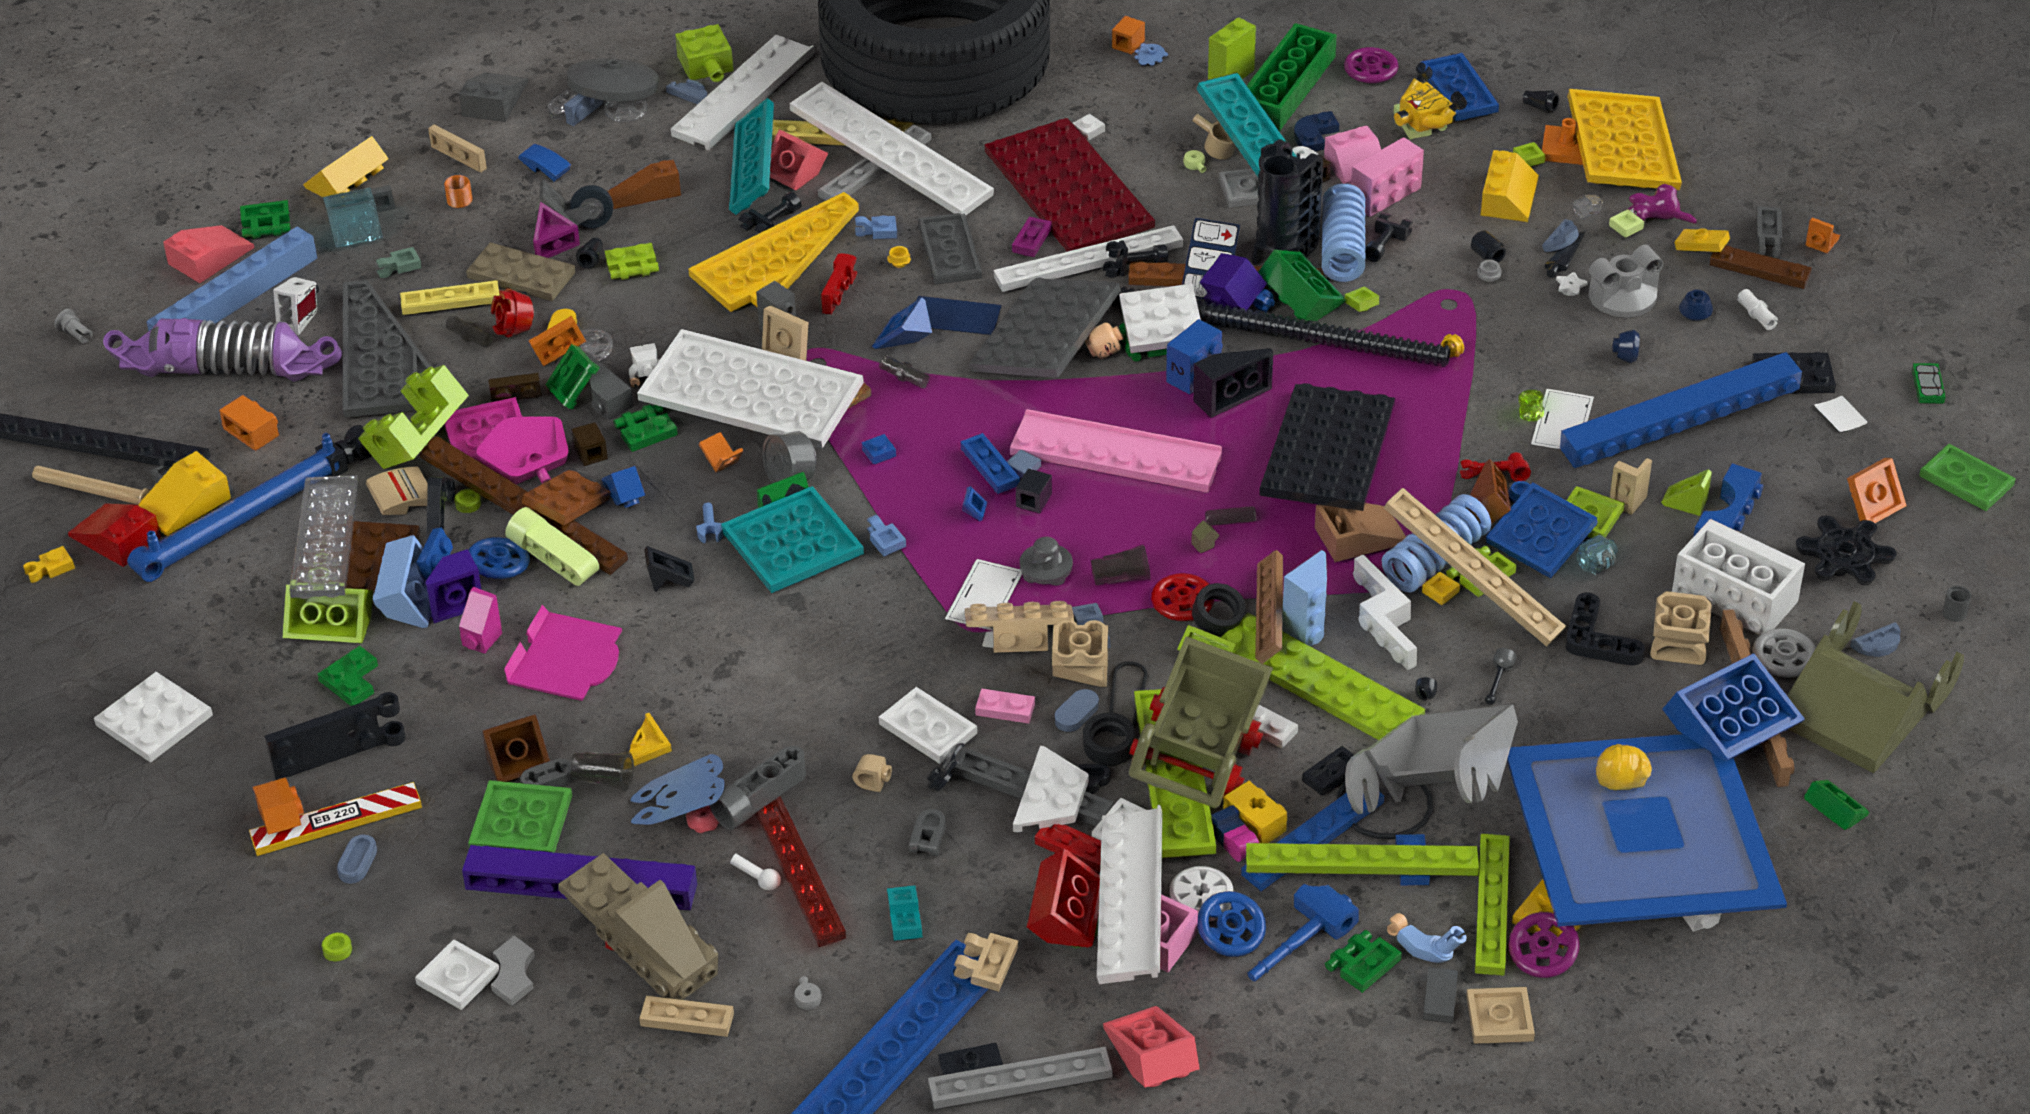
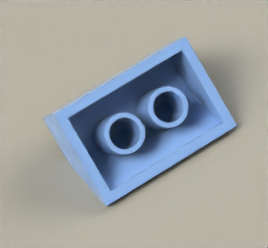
M412 535L386 543L373 601L375 606L387 618L426 628L429 624L431 611L425 583L426 579L416 564L423 547L416 537Z
M1322 550L1284 576L1282 631L1309 646L1318 644L1324 637L1327 570L1326 553Z

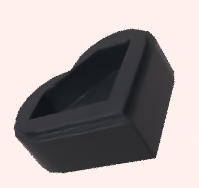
M1079 764V768L1088 773L1089 782L1086 792L1094 794L1100 787L1109 784L1111 771L1107 766L1102 764Z

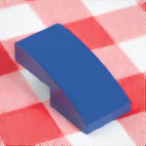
M533 144L518 156V159L536 173L540 169L553 181H556L569 171L571 166L567 160L557 153L537 144Z

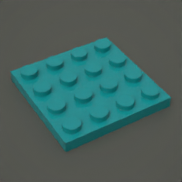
M813 486L721 524L723 534L771 593L864 554L863 545Z

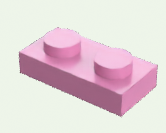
M981 689L975 707V715L1029 724L1035 706V696Z

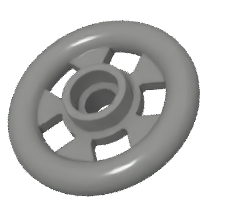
M1780 628L1761 634L1753 644L1752 654L1756 655L1771 675L1781 678H1796L1801 674L1816 646L1806 635L1795 630ZM1801 645L1806 651L1799 652L1797 646ZM1763 648H1771V654L1763 653ZM1798 659L1803 662V664L1799 666L1793 664ZM1773 661L1783 664L1784 666L1782 667L1773 664Z

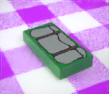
M1913 363L1912 374L1918 402L1943 404L1946 396L1939 364Z

